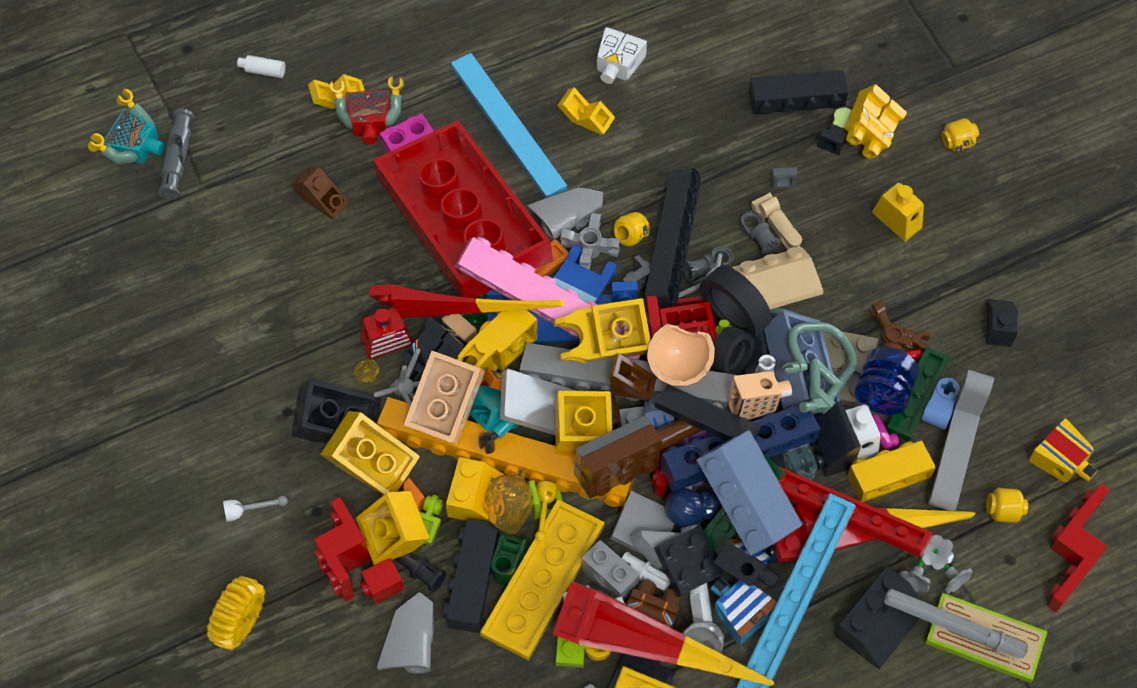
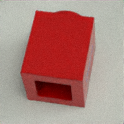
M391 558L361 572L363 582L360 583L362 591L366 598L372 597L374 604L404 590L402 579Z

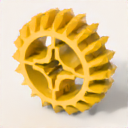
M243 576L235 578L232 583L227 585L226 590L222 592L220 599L217 600L215 608L212 609L213 613L209 618L210 623L207 626V637H209L210 641L220 648L230 650L237 648L242 641H245L246 636L255 625L263 608L262 603L265 600V590L262 585L251 578Z

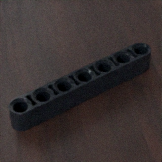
M696 168L673 172L669 177L645 293L646 298L647 296H656L658 308L676 305L678 302L701 186V178Z

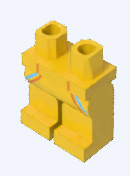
M876 84L859 92L849 116V121L844 126L848 131L846 140L855 146L863 144L865 147L862 152L867 159L875 158L881 150L889 148L898 122L903 120L907 113L893 99L889 100L890 97Z

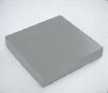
M630 491L610 539L642 554L631 542L632 535L641 530L671 532L674 523L667 517L664 506Z

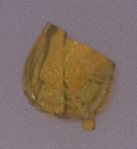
M518 469L516 475L504 474L496 478L491 477L483 500V509L488 515V520L497 528L509 534L519 532L527 521L534 505L533 492L530 485L524 480L525 471L522 469Z

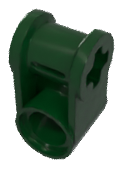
M503 530L501 532L491 562V574L495 583L499 585L509 584L524 558L529 538L524 537L521 539L508 535L507 531ZM501 566H506L509 568V570L505 572H501L497 569Z

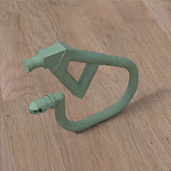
M829 323L797 324L792 327L788 335L789 349L795 361L787 362L782 366V369H785L783 370L784 373L800 374L808 368L797 343V336L801 332L825 331L833 335L841 343L847 354L848 365L839 378L817 357L813 358L809 363L811 401L801 402L799 409L801 412H822L824 414L835 404L834 399L854 373L857 366L856 353L846 335ZM820 375L831 385L827 393L821 389Z

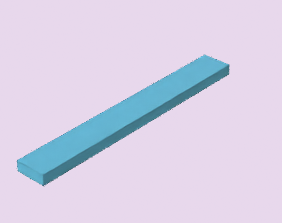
M470 53L451 62V68L546 199L566 191V183L474 56Z
M831 493L829 494L746 666L749 669L773 680L856 507L855 504ZM740 679L736 688H769L770 685Z

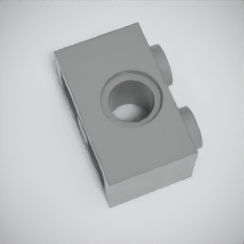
M601 540L582 557L581 570L611 597L618 598L622 596L624 602L631 595L633 588H638L640 575Z

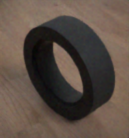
M719 266L700 283V293L703 301L710 303L712 314L719 322L721 320H728L729 325L749 333L753 339L771 323L772 315L766 300L759 290L735 269L728 266Z

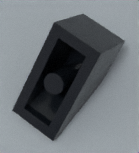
M988 299L986 344L1012 347L1018 333V310L1013 301Z

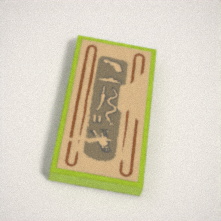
M942 593L938 608L996 632L1004 631L1006 636L1026 644L1025 653L1019 659L1002 651L994 652L992 647L933 623L925 644L1029 683L1033 681L1047 631Z

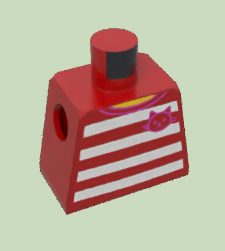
M397 308L379 309L374 315L365 317L362 320L360 340L368 360L409 347L413 343L407 326Z

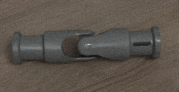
M176 109L173 112L174 124L170 128L166 156L161 172L163 179L161 186L158 188V195L168 200L177 199L180 195L178 187L179 182L183 179L184 161L187 157L191 138L190 125L195 117L191 111L186 109Z

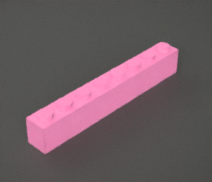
M472 237L467 242L454 266L511 300H564V307L528 309L554 324L553 321L556 318L568 316L578 309L597 305L591 301H587V303L578 298L579 294L569 288L564 290L556 285L557 281L546 275L543 277L534 273L535 269L526 263L519 264L512 260L513 256L504 250L496 251L490 247V242L481 237H477V239ZM618 325L615 328L616 333H618L619 335H622L625 332L624 329H620V326ZM559 327L564 331L568 332L569 334L580 339L578 333L571 328ZM641 355L626 358L638 360Z

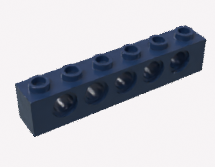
M797 404L790 405L784 411L776 414L773 412L767 413L759 420L753 421V423L761 426L760 434L768 437L763 439L758 436L755 440L763 455L767 458L817 440L820 432V427L810 411L801 412ZM782 426H789L792 430H785ZM716 435L705 439L696 438L689 442L688 445L682 447L674 446L662 453L660 466L672 492L708 480L697 459L704 453L727 442V440ZM691 459L694 460L697 464L691 465L688 464L685 460Z

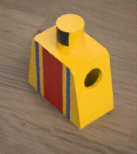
M1066 418L1034 450L1029 460L1032 464L1063 482H1068L1075 473L1086 482H1089L1098 471L1087 462L1094 451L1093 447Z

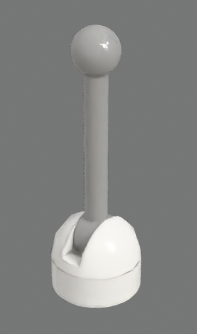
M280 496L275 500L242 505L237 500L223 501L226 521H234L240 518L245 510L277 504L285 506L288 503V498Z

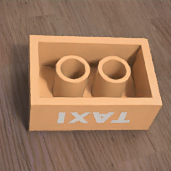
M431 351L404 425L458 445L485 371Z

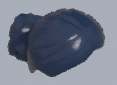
M688 488L671 492L665 501L667 517L680 528L697 525L703 519L708 520L712 518L720 506L717 498L712 493L704 491L698 494Z

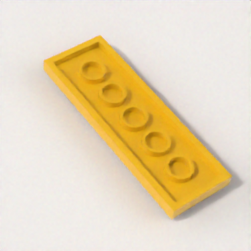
M557 500L545 520V540L540 542L536 538L534 539L480 632L481 637L529 661L563 601V593L568 592L570 583L574 581L580 571L582 557L594 546L605 526V522L561 500Z

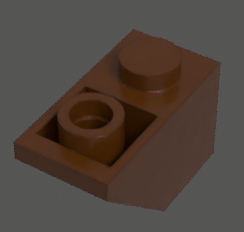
M320 167L305 168L291 183V186L306 203L331 219H334L349 203Z

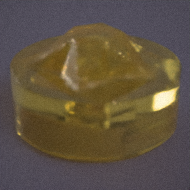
M367 359L357 364L354 369V376L360 384H369L379 377L381 370L376 361Z

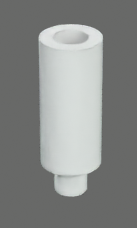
M249 55L246 59L238 58L237 66L244 68L245 72L283 78L285 73L284 61Z

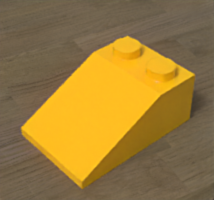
M353 411L347 413L320 454L344 472L382 495L389 492H398L420 457L364 414Z

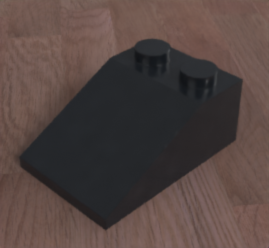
M308 379L298 391L291 436L313 442L328 443L349 411L361 412L377 424L381 398Z

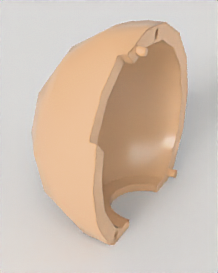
M667 324L654 334L648 345L647 359L652 372L662 382L675 387H686L697 384L707 376L714 361L715 348L709 334L699 331L698 333H692L682 330L678 326Z

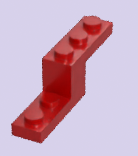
M1102 483L1095 491L1091 488L1081 500L1085 503L1082 508L1075 507L1067 517L1070 523L1066 528L1061 525L1052 536L1056 541L1051 550L1072 564L1064 575L1067 578L1066 582L1063 585L1058 582L1049 594L1053 599L1047 607L1055 613L1058 612L1107 548L1106 544L1082 528L1110 490Z

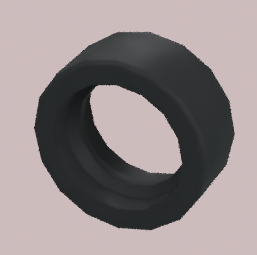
M734 326L722 330L713 343L715 350L711 369L720 373L741 374L747 367L753 354V337Z

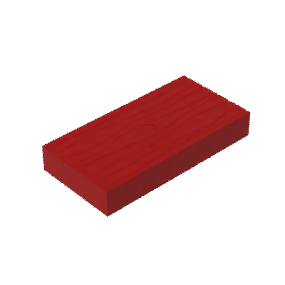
M458 120L373 159L379 182L460 297L476 299L493 290L454 267L467 242L472 237L476 239L481 237L491 243V248L498 252L499 250H504L513 256L512 260L519 264L526 263L534 269L553 261L551 241Z

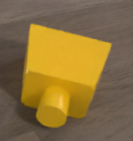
M897 183L881 196L872 213L906 242L922 229L924 205L913 194L911 187Z

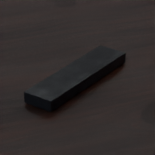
M669 384L666 385L655 401V408L727 441L747 430H750L756 440L761 432L760 425Z

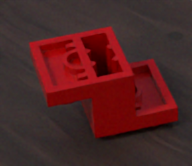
M702 296L678 299L676 305L659 308L661 328L664 325L670 324L692 333H698V331L707 333L711 336L714 343L717 332L710 303H704Z
M339 497L330 502L333 510L330 513V517L333 521L334 529L314 539L317 549L313 552L323 575L327 574L336 597L341 595L346 603L355 598L347 573L370 561V556L364 536Z

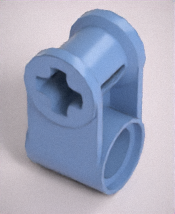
M943 378L937 383L921 421L943 430L946 429L960 391L956 380Z

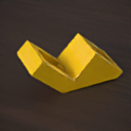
M345 74L333 84V89L340 90L342 88L340 80L344 82L343 96H345V92L364 91L360 79ZM313 80L308 85L313 103L331 109L336 108L334 102L336 95L331 91L330 84Z
M575 88L568 89L557 105L573 123L600 135L606 132L615 118L601 101L589 104Z

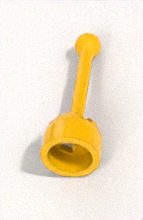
M541 481L536 485L539 501L542 502L539 530L535 534L536 540L540 542L546 538L544 525L547 504L551 503L557 494V485L550 481Z

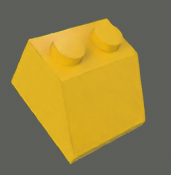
M558 391L554 401L556 451H576V448L612 431L611 392Z
M459 457L446 502L447 516L465 521L473 519L499 523L500 525L511 478L485 462Z
M411 491L386 493L356 517L374 565L389 558L393 560L413 552L430 539Z

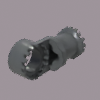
M746 211L742 215L739 224L741 232L757 241L762 248V254H770L771 251L774 252L773 249L776 250V247L780 246V239L774 237L769 230L768 223L763 220L759 213H756V211ZM752 219L756 221L757 226L749 228L745 225L744 221Z
M717 246L711 253L702 255L700 259L686 260L684 277H686L687 281L691 282L697 277L707 275L715 267V255L719 253L727 259V262L721 263L720 266L730 267L733 260L732 252L727 247Z

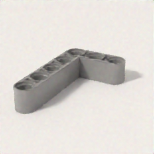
M972 370L967 371L953 408L928 505L955 512L979 419L989 398L994 377Z

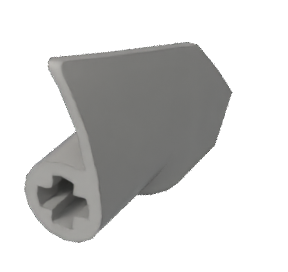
M578 187L528 205V209L541 219L543 231L553 241L561 236L562 229L571 230L575 227L579 230L586 227L590 222L591 213L602 208L603 192Z
M420 592L396 610L377 665L378 670L405 667V670L411 673H426L430 671L431 642H433L434 637L433 602Z

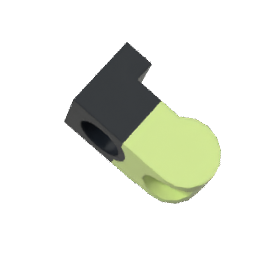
M849 108L837 109L830 130L823 128L820 133L818 148L838 156L840 155L848 135V131L844 126L849 121L852 110Z

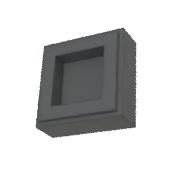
M797 167L773 168L770 181L771 189L794 188L798 176Z

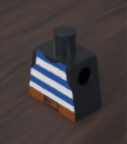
M740 536L728 540L714 561L717 566L751 587L762 582L770 589H773L781 579V576L771 569L775 561L774 558L764 550L750 556Z

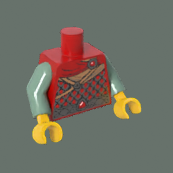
M393 77L389 78L388 85L392 88V94H390V90L345 92V96H343L344 82L340 80L342 85L340 90L333 89V83L331 82L330 89L336 95L334 102L338 118L346 128L353 130L354 136H362L363 143L367 145L375 144L377 142V135H380L381 132L392 126L401 113V94H399V90L404 86L401 78L399 80L400 84L397 87L392 85Z

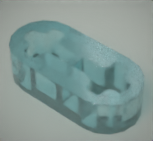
M808 444L799 447V454H797L796 449L784 452L793 473L810 480L814 478L817 463ZM801 461H803L805 467H810L808 473L805 470H800Z

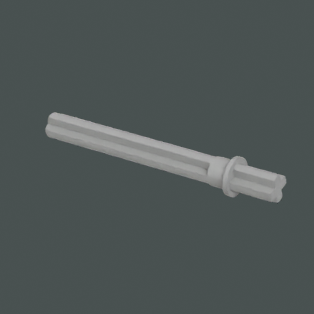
M889 589L885 595V604L992 647L994 652L1002 651L1019 659L1025 653L1026 644L1006 636L1004 631L996 632L894 589Z

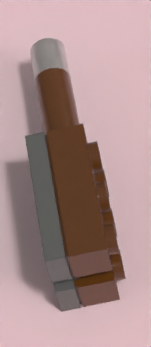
M719 402L712 403L713 405L724 409ZM645 415L576 448L575 459L578 463L575 464L574 475L590 499L597 495L603 496L620 484L626 485L630 483L634 477L643 473L649 474L659 466L660 452L703 431V429L678 419L655 430Z

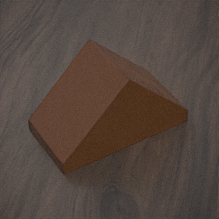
M620 353L615 354L610 374L612 395L642 400L652 399L657 377Z

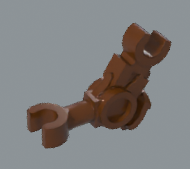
M882 301L872 305L873 309L869 311L870 315L875 321L878 320L883 328L881 332L884 342L883 350L902 351V348L911 350L914 347L924 353L926 347H930V345L923 344L920 341H928L931 335L929 332L923 331L915 334V330L902 329L895 323L892 324Z

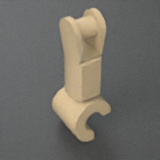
M768 193L752 201L753 212L759 213L763 220L768 218L767 222L780 238L786 250L795 247L800 248L802 237L782 212L777 197L773 198L771 193Z

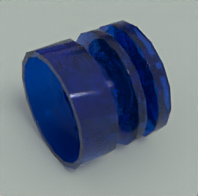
M891 347L872 349L867 355L863 372L860 374L859 381L855 387L857 400L862 405H867L869 410L883 415L902 413L907 408L912 389L919 374L917 362L909 354Z

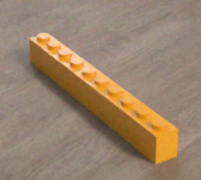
M389 397L377 422V425L397 440L405 442L412 448L418 449L422 447L436 455H449L455 457L456 460L462 457L485 462L496 470L503 471L510 477L517 478L520 476L530 481L534 480L535 484L541 481H550L557 485L558 491H571L588 500L598 499L611 507L624 506L628 493L631 491L634 483L633 479L626 485L620 484L612 488L603 496L597 495L590 499L574 475L575 464L578 463L575 459L576 452L556 451V446L507 432L501 439L497 438L494 441L495 451L491 454H486L485 446L480 449L479 437L484 433L491 434L492 431H486L480 424L467 420L458 445L405 426L404 422L410 407L406 402Z

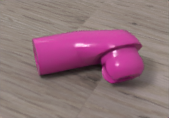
M872 415L880 433V444L887 450L897 447L899 445L898 436L894 433L889 435L880 416Z

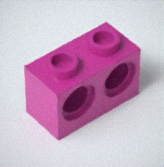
M423 114L410 117L405 122L394 127H388L381 132V144L384 151L388 153L434 131Z

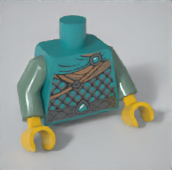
M124 89L122 93L128 100H124L118 95L117 103L120 106H128L129 109H123L105 139L98 133L93 134L91 139L97 142V144L90 141L88 149L92 152L100 150L103 156L118 165L134 162L141 164L145 162L150 153L161 156L165 150V143L158 140L156 124L148 113L137 102L134 103L132 101V92Z

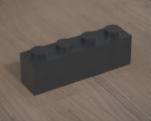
M844 70L751 78L749 88L753 114L764 115L776 112L789 113L799 110L812 111L822 108L835 109L845 107L849 93Z
M467 519L465 528H460L458 543L462 544L461 550L455 553L453 568H457L455 577H450L448 593H452L450 602H445L443 618L447 619V625L450 629L480 633L491 579V562L499 538V523Z

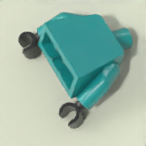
M480 385L469 414L486 431H492L491 434L484 433L479 437L480 449L485 446L486 454H491L496 449L494 441L497 438L501 439L511 429L518 427V424L500 419L501 391L490 386Z

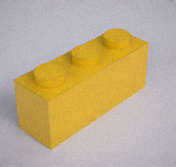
M922 441L916 443L907 442L901 445L899 449L881 451L871 459L866 460L862 458L856 460L850 466L847 477L858 500L865 502L930 479L936 467Z

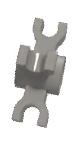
M591 213L589 227L584 228L580 234L568 229H562L560 237L563 247L570 248L573 245L582 247L579 264L590 270L592 258L597 257L600 252L618 257L620 250V239L601 238L599 231L601 214Z

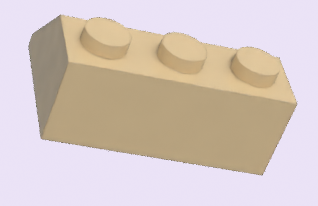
M802 247L790 248L783 253L769 254L762 259L745 261L740 265L732 267L744 275L759 290L770 309L823 294V288L813 261Z

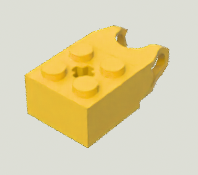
M643 298L578 309L568 316L556 318L553 321L554 327L571 328L578 333L580 338L579 346L569 352L561 353L559 356L560 361H575L586 364L612 360L617 353L625 357L648 353V345L651 340ZM617 325L620 326V329H624L625 332L622 335L616 333L615 328Z
M528 310L498 311L497 316L492 321L488 320L481 326L479 333L460 352L457 360L462 361L464 357L469 356L464 363L481 368L484 371L486 369L493 371L499 369L503 372L525 351L526 343L533 344L538 339L537 319Z

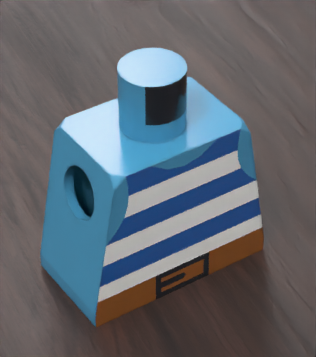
M720 578L711 587V590L720 598L715 603L714 612L739 646L770 619L777 604L776 600L757 587L748 586L740 580L731 587L723 578Z

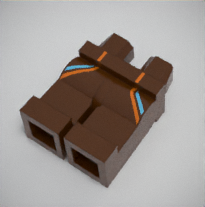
M643 579L637 589L633 588L627 605L673 628L679 612V597H677L674 590L666 589L663 599L653 596L656 584ZM650 659V660H653V661H655V662L661 663V661H659V660Z

